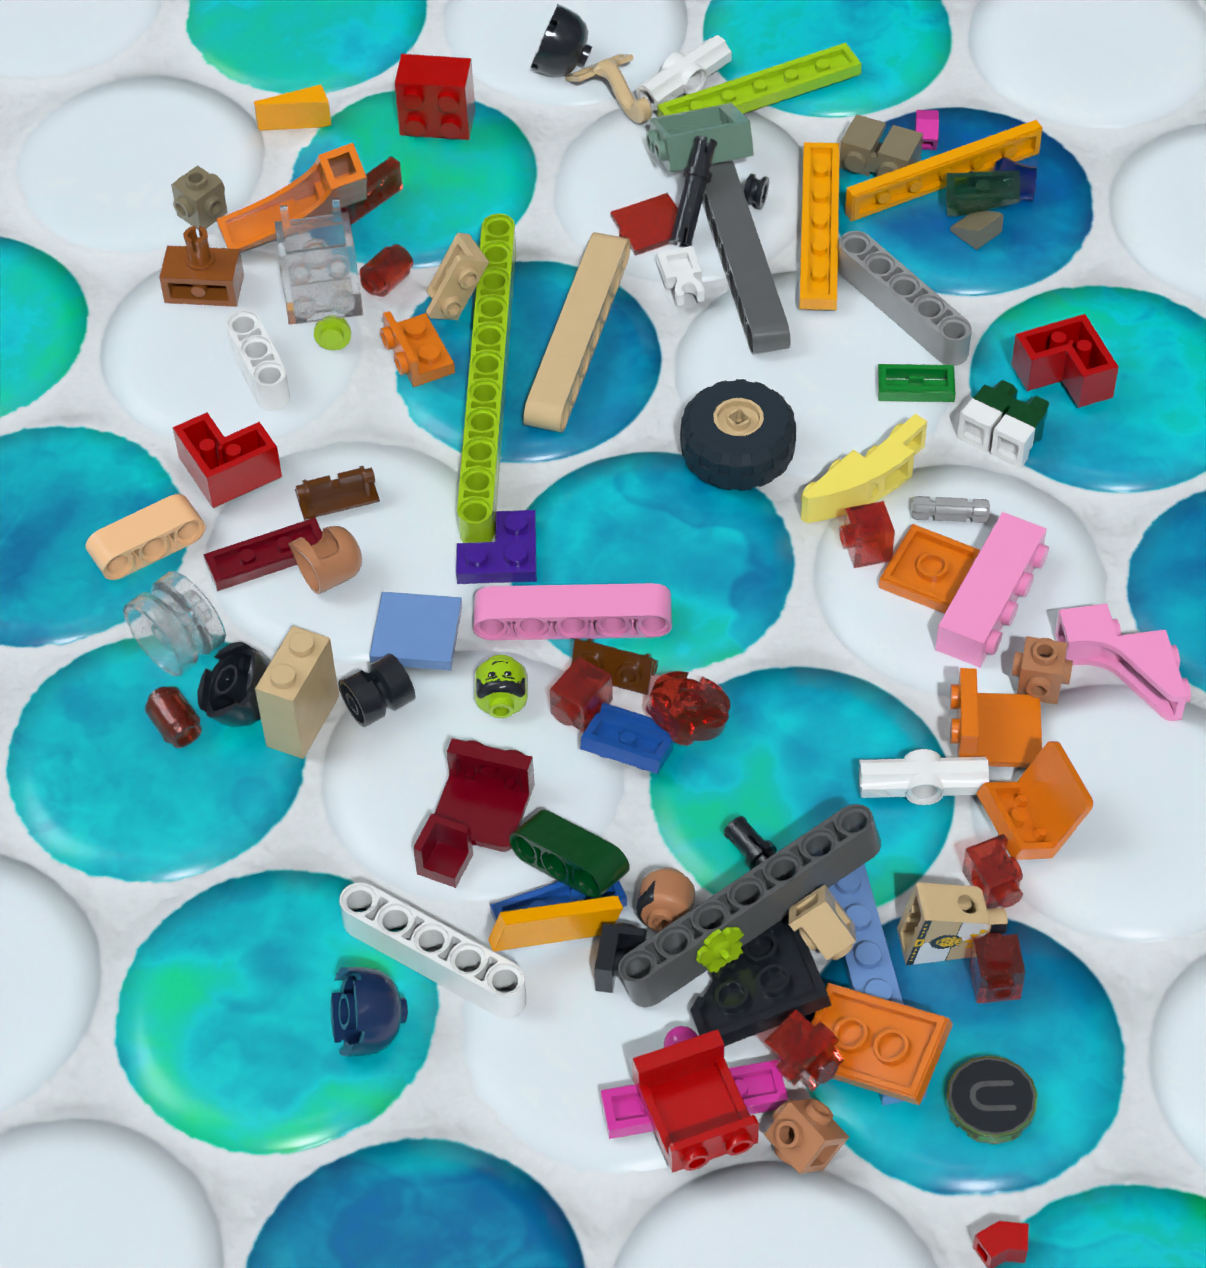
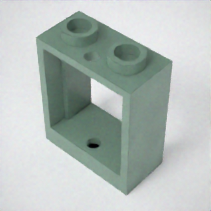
M732 103L649 119L651 131H646L648 149L650 153L654 152L658 162H662L670 172L684 170L685 167L689 166L696 136L708 137L706 141L708 143L710 139L718 142L711 164L754 156L750 120Z

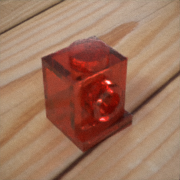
M1005 834L965 848L962 872L971 886H977L982 890L986 908H997L1000 906L1007 908L1019 902L1023 897V892L1019 887L1020 881L1023 879L1022 870L1018 861L1013 856L1009 857L1006 853L1008 839Z

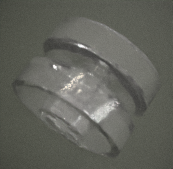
M171 571L153 583L152 594L148 592L140 593L126 603L123 613L132 635L152 661L165 672L173 676H181L196 665L198 654L209 655L222 645L226 639V633L217 611L204 593L186 576L176 571Z

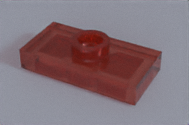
M391 156L366 174V199L340 208L342 220L352 225L403 189L401 166L398 160Z

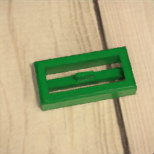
M878 364V401L955 402L954 365ZM924 379H947V380H924Z

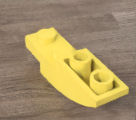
M915 413L904 424L899 423L896 425L889 437L879 446L874 445L870 448L865 457L852 450L842 460L838 459L833 462L823 477L817 482L809 483L802 492L801 520L805 523H812L846 515L882 499L912 477L914 456L925 447L927 421Z

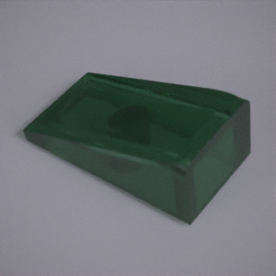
M1020 170L947 173V217L962 216L1020 203Z

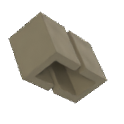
M856 114L841 140L839 168L865 176H870L871 172H873L878 177L919 162L922 154L923 133L893 125L884 142L880 143L878 141L886 129V123Z

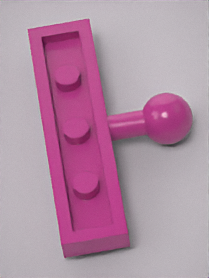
M687 1026L674 1027L666 1034L664 1047L698 1035ZM779 1060L729 1068L749 1115L777 1110L783 1103L788 1101ZM635 1085L600 1090L609 1139L654 1131Z

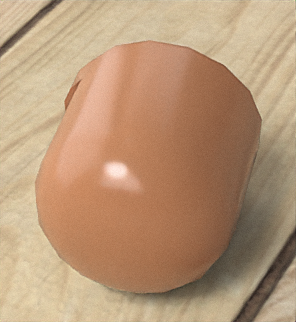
M341 526L323 528L321 540L312 546L304 538H298L288 543L302 576L316 594L326 592L352 579L359 573L362 566V553L355 537Z

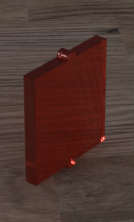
M665 193L611 211L610 217L619 230V237L630 239V249L636 256L671 244L669 240L672 235L678 208L669 194Z

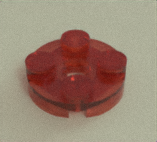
M674 671L663 674L656 679L645 705L646 712L663 730L670 733L671 739L677 744L687 746L691 745L694 741H707L718 737L724 731L729 719L728 712L731 705L727 694L710 679L702 676L700 682L687 678L689 672Z

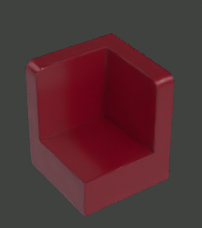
M431 813L414 845L417 875L456 888L473 856L471 828Z

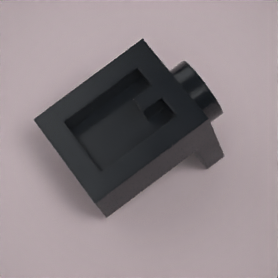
M603 923L594 968L595 991L613 993L616 977H621L618 972V965L621 959L628 952L647 940L646 929L637 928L629 923H618L616 925Z

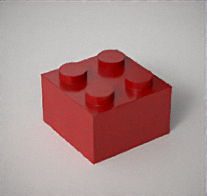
M401 54L395 78L400 135L469 140L475 115L472 59Z

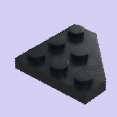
M788 915L742 946L743 953L739 955L737 960L726 963L724 967L720 968L718 973L713 972L711 974L713 980L703 997H697L690 1012L698 1034L702 1035L718 1029L725 1047L829 1007L832 1004L810 949L801 937L799 929L793 931L790 927Z

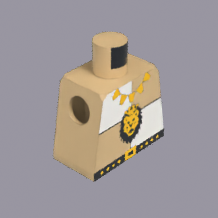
M916 883L897 927L905 965L970 958L977 954L985 935L1006 933L1008 919L1004 908H986L983 892L977 886Z

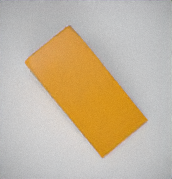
M321 84L254 101L259 131L321 128L332 125L329 101Z

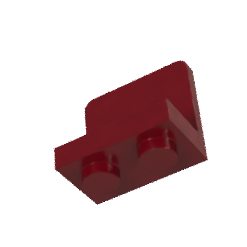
M452 738L447 749L449 777L434 814L469 826L471 828L472 845L507 852L511 849L509 837L520 827L535 786L533 757L517 750H502L485 746L474 740L463 741Z

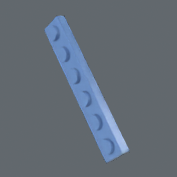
M863 864L828 888L855 924L856 942L853 944L852 949L842 957L851 990L903 1004L865 864ZM927 1089L925 1091L923 1098H926ZM879 1093L882 1105L904 1102L903 1100Z

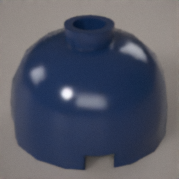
M341 967L336 973L334 980H343L341 991L331 995V1026L334 1042L340 1043L342 1040L344 1041L345 1048L339 1051L341 1056L376 1054L392 1043L398 1035L400 1024L406 1022L408 1016L407 1001L405 997H400L397 986L384 972L366 967Z

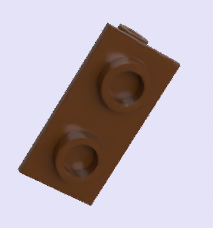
M362 465L358 469L337 473L338 479L331 480L330 475L308 481L306 479L302 480L301 485L295 486V493L303 519L307 520L380 502L374 484L375 476L372 467L365 469Z
M575 638L570 675L645 695L649 694L651 675L655 676L658 668V660L652 658V654L641 655L626 650H619L595 643L594 639L588 638L587 641Z

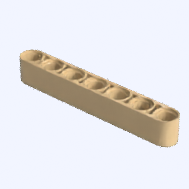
M597 232L592 233L528 395L524 410L525 426L560 433L564 432L627 267L631 247L629 238Z

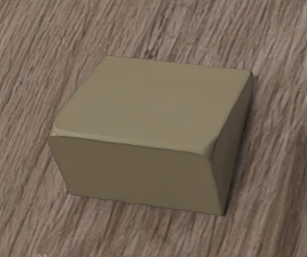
M976 209L951 226L950 231L977 250L1002 232L1004 215L1000 212Z

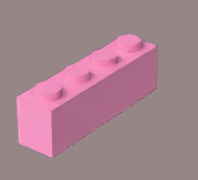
M1004 512L1001 513L938 625L936 651L981 668L988 654L995 655L1002 639L1003 633L1000 631L1003 625L1010 626L1018 610V603L1016 602L1019 596L1026 597L1034 579L1033 570L1035 567L1041 569L1046 561L1049 552V546L1044 545L1047 528Z

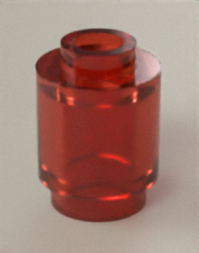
M398 244L384 247L361 267L360 282L362 287L369 294L380 297L386 296L410 274V269L413 267V259L409 252Z
M160 687L149 695L144 711L166 743L172 744L175 748H183L193 743L200 736L202 731L199 725L200 718L179 688Z

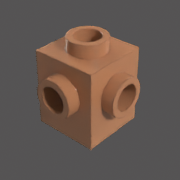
M1026 636L1024 653L1015 651L1011 676L1020 677L1017 694L1030 695L1034 698H1039L1040 702L1058 704L1061 684L1069 685L1073 660L1065 659L1066 642L1054 641L1050 638Z
M814 1098L789 1100L783 1103L774 1112L772 1117L774 1122L764 1134L775 1146L774 1151L776 1155L786 1164L793 1166L799 1174L823 1171L849 1138L833 1120L832 1111L825 1104Z

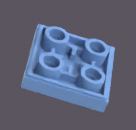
M382 592L370 651V663L390 653L400 661L403 667L452 670L462 611V597Z

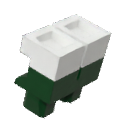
M1001 380L993 388L985 384L960 412L957 438L985 452H988L991 448L992 455L1022 468L1036 440L1040 441L1042 439L1049 402L1041 397L1034 396L1027 403H1024L1017 399L1018 390L1015 386L1004 380Z

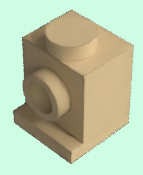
M826 885L821 886L789 907L790 927L793 931L799 929L801 937L812 951L819 949L826 960L830 958L838 960L852 949L853 944L856 942L855 924Z

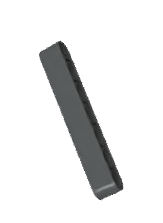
M732 160L711 164L709 172L712 173L711 182L706 184L702 204L750 352L753 355L788 349L791 344L788 322L735 165Z
M860 804L848 805L628 952L621 959L618 965V972L632 1002L640 1007H652L706 972V966L696 961L697 951L705 945L704 940L715 930L720 929L723 931L727 927H739L744 933V936L740 939L742 946H744L787 917L790 906L823 885H826L827 888L831 887L876 856L881 849V838L871 810Z

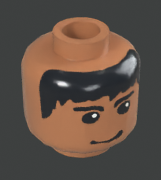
M663 868L650 872L643 878L636 903L637 917L655 932L661 931L693 909L696 896L694 884L682 872L673 868Z

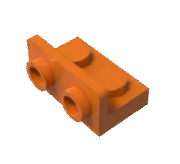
M391 311L383 313L384 327L380 328L382 342L387 350H393L398 372L400 375H407L413 388L455 373L454 362L426 313L400 322H396Z

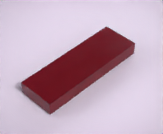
M316 517L203 554L205 564L217 591L297 565L288 543L298 538H304L311 546L318 543L322 538V530Z

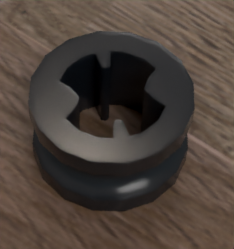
M749 174L744 188L748 206L754 203L756 208H763L769 189L768 177L763 176L762 179H757L755 174Z

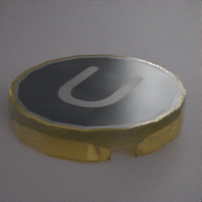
M983 1056L970 1059L955 1070L948 1082L945 1105L950 1120L957 1128L959 1126L963 1131L967 1132L968 1137L977 1142L999 1144L1013 1141L1031 1125L1035 1118L1038 1094L1033 1079L1021 1066L1006 1058Z

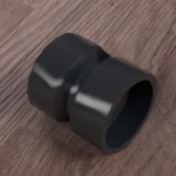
M390 653L370 663L368 672L357 670L338 682L339 691L346 707L362 727H367L385 717L387 708L396 711L416 698L408 673L400 661Z

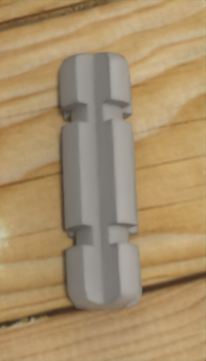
M916 496L912 503V516L918 520H929V516H934V520L966 522V518H972V522L985 523L989 519L990 504L987 499H973L972 503L967 502V498L936 497L935 501H931L929 496Z

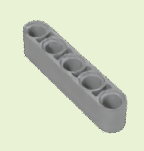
M850 231L841 236L838 251L839 274L944 365L954 366L963 364L968 359L972 328L969 321L866 233Z

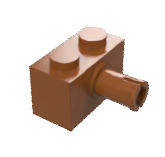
M196 226L185 230L183 237L186 246L167 245L159 276L164 303L237 307L244 277L240 249L209 248L208 233L202 226H199L198 229L200 238L197 237Z

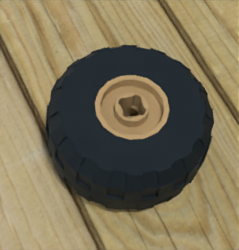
M746 379L717 382L713 386H708L697 393L684 408L680 428L682 456H684L688 468L699 476L701 480L710 485H716L725 490L740 489V491L751 490L758 486L762 487L772 482L778 476H781L793 459L796 446L794 412L783 396L762 383L756 381L755 383L749 382Z

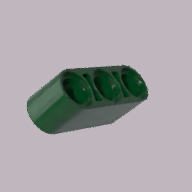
M548 810L537 812L509 837L512 850L524 863L593 899L600 898L630 871L628 859L617 846Z

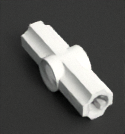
M716 35L685 55L681 52L672 53L664 62L659 73L637 87L638 99L645 97L651 105V111L654 112L655 110L657 111L658 104L676 99L683 93L688 95L700 91L705 85L708 76L731 61L732 51L728 48L726 40Z
M920 749L908 753L904 759L859 760V790L861 798L907 797V800L913 804L931 805L939 802L943 796L977 795L976 793L983 783L989 782V766L986 757L941 758L935 751Z

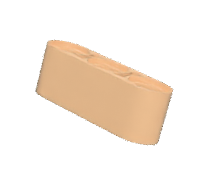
M174 494L94 532L86 542V550L106 579L117 580L198 541L203 536L206 525L186 496Z

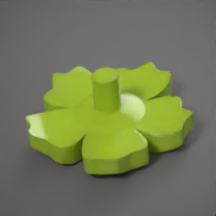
M727 927L723 931L720 929L715 930L704 940L705 945L697 951L696 961L706 966L710 973H718L721 967H724L726 963H730L732 960H737L739 955L743 953L740 939L744 936V933L739 927Z

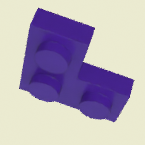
M535 510L496 511V542L457 543V584L537 582Z

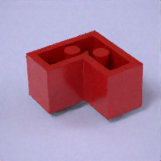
M1086 314L1015 334L1011 365L1027 391L1062 381L1078 408L1113 398L1119 366Z
M208 412L172 427L179 459L212 508L282 477L277 445L260 421L224 437Z

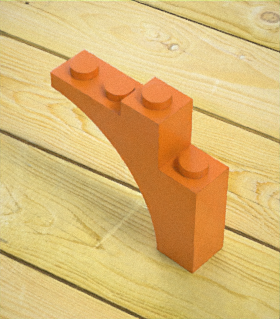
M350 143L318 155L315 163L303 175L284 188L245 208L217 218V224L226 247L240 249V252L296 231H298V234L332 222V211L366 199L367 177L354 144Z

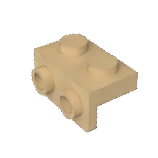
M456 234L426 290L432 299L426 310L430 318L458 320L489 263L469 234Z

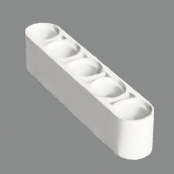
M364 882L353 883L342 891L340 895V908L343 925L346 932L354 938L495 1016L512 1018L524 1010L526 1006L525 975L517 964L370 884ZM362 908H366V909H367L366 911H363V912H354L355 910L362 909ZM394 928H403V930L399 932L390 931ZM429 948H440L435 952L426 951ZM468 967L476 968V970L472 972L462 971L463 969ZM507 987L514 989L513 991L505 993L498 991L499 989Z

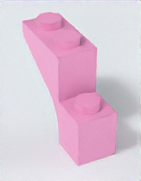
M1108 604L1059 610L1055 636L1057 641L1067 643L1065 659L1073 660V665L1097 666L1114 673L1163 719L1168 721L1182 720L1185 704L1191 700V690L1188 679L1181 678L1179 672V651L1176 645L1170 644L1166 630L1121 635L1118 619H1112Z

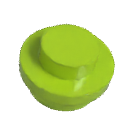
M328 314L316 323L314 339L324 349L340 350L350 342L351 328L342 316Z

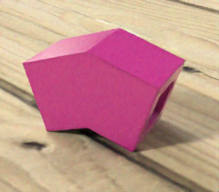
M916 110L915 131L923 133L922 150H937L939 132L938 110Z

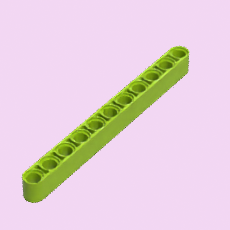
M500 213L486 217L481 228L480 250L489 263L476 286L457 505L460 540L463 543L492 542L495 535L516 263L514 220L510 216Z

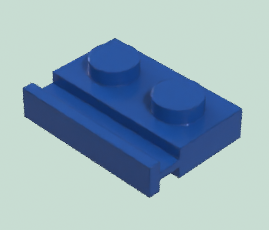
M603 702L601 711L596 713L581 736L580 749L597 754L603 758H609L658 774L672 752L674 743H677L679 740L681 727Z

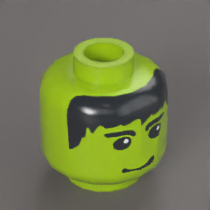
M507 655L492 656L476 669L474 679V699L478 708L495 718H507L525 707L528 699V674L525 667Z

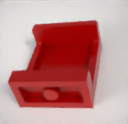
M718 1029L632 1058L633 1082L672 1173L682 1169L687 1171L697 1170L705 1166L711 1159L725 1154L731 1156L742 1154L758 1143V1120L755 1115H749L725 1061L724 1042Z

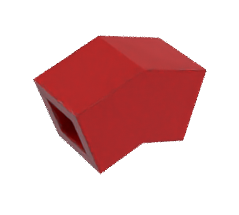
M998 1221L975 1234L973 1249L987 1268H995L1005 1261L1025 1263L1028 1252L1029 1224Z

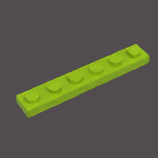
M847 43L839 44L658 104L657 115L661 117L732 103L744 114L860 75L862 63Z

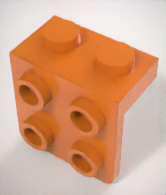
M960 668L958 684H951L950 709H957V718H951L950 743L957 744V756L986 757L988 766L1028 768L1042 750L1040 699L1024 694L978 693L977 668Z
M1058 741L1047 742L1017 782H985L976 793L1012 860L1053 858L1093 808L1091 795Z

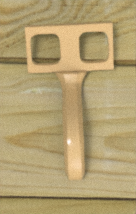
M617 54L565 76L566 81L575 82L583 81L595 75L607 78L619 104L631 120L640 124L651 119L652 111L649 101L645 97L635 100L623 74L618 68L619 65L633 60L632 54Z

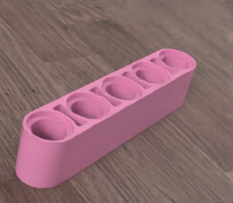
M661 584L490 586L479 589L474 597L473 630L478 637L485 640L654 638L668 634L672 628L671 592L666 586Z

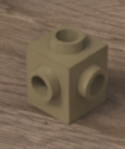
M197 165L171 184L174 197L173 206L177 216L190 225L196 226L197 230L199 226L207 229L217 221V218L223 217L228 213L224 194L225 186L216 174H210Z

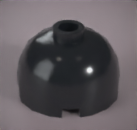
M557 4L530 69L551 77H563L570 74L578 63L583 66L585 65L592 46L586 44L589 31L580 15Z
M243 642L231 643L214 656L220 661L211 671L206 668L203 672L197 690L198 706L207 713L206 716L230 727L250 726L261 719L255 687L271 661L262 652Z

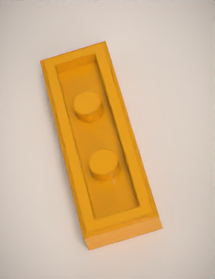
M609 896L500 912L488 941L493 952L601 936L603 923L615 925L623 910V906L618 896Z

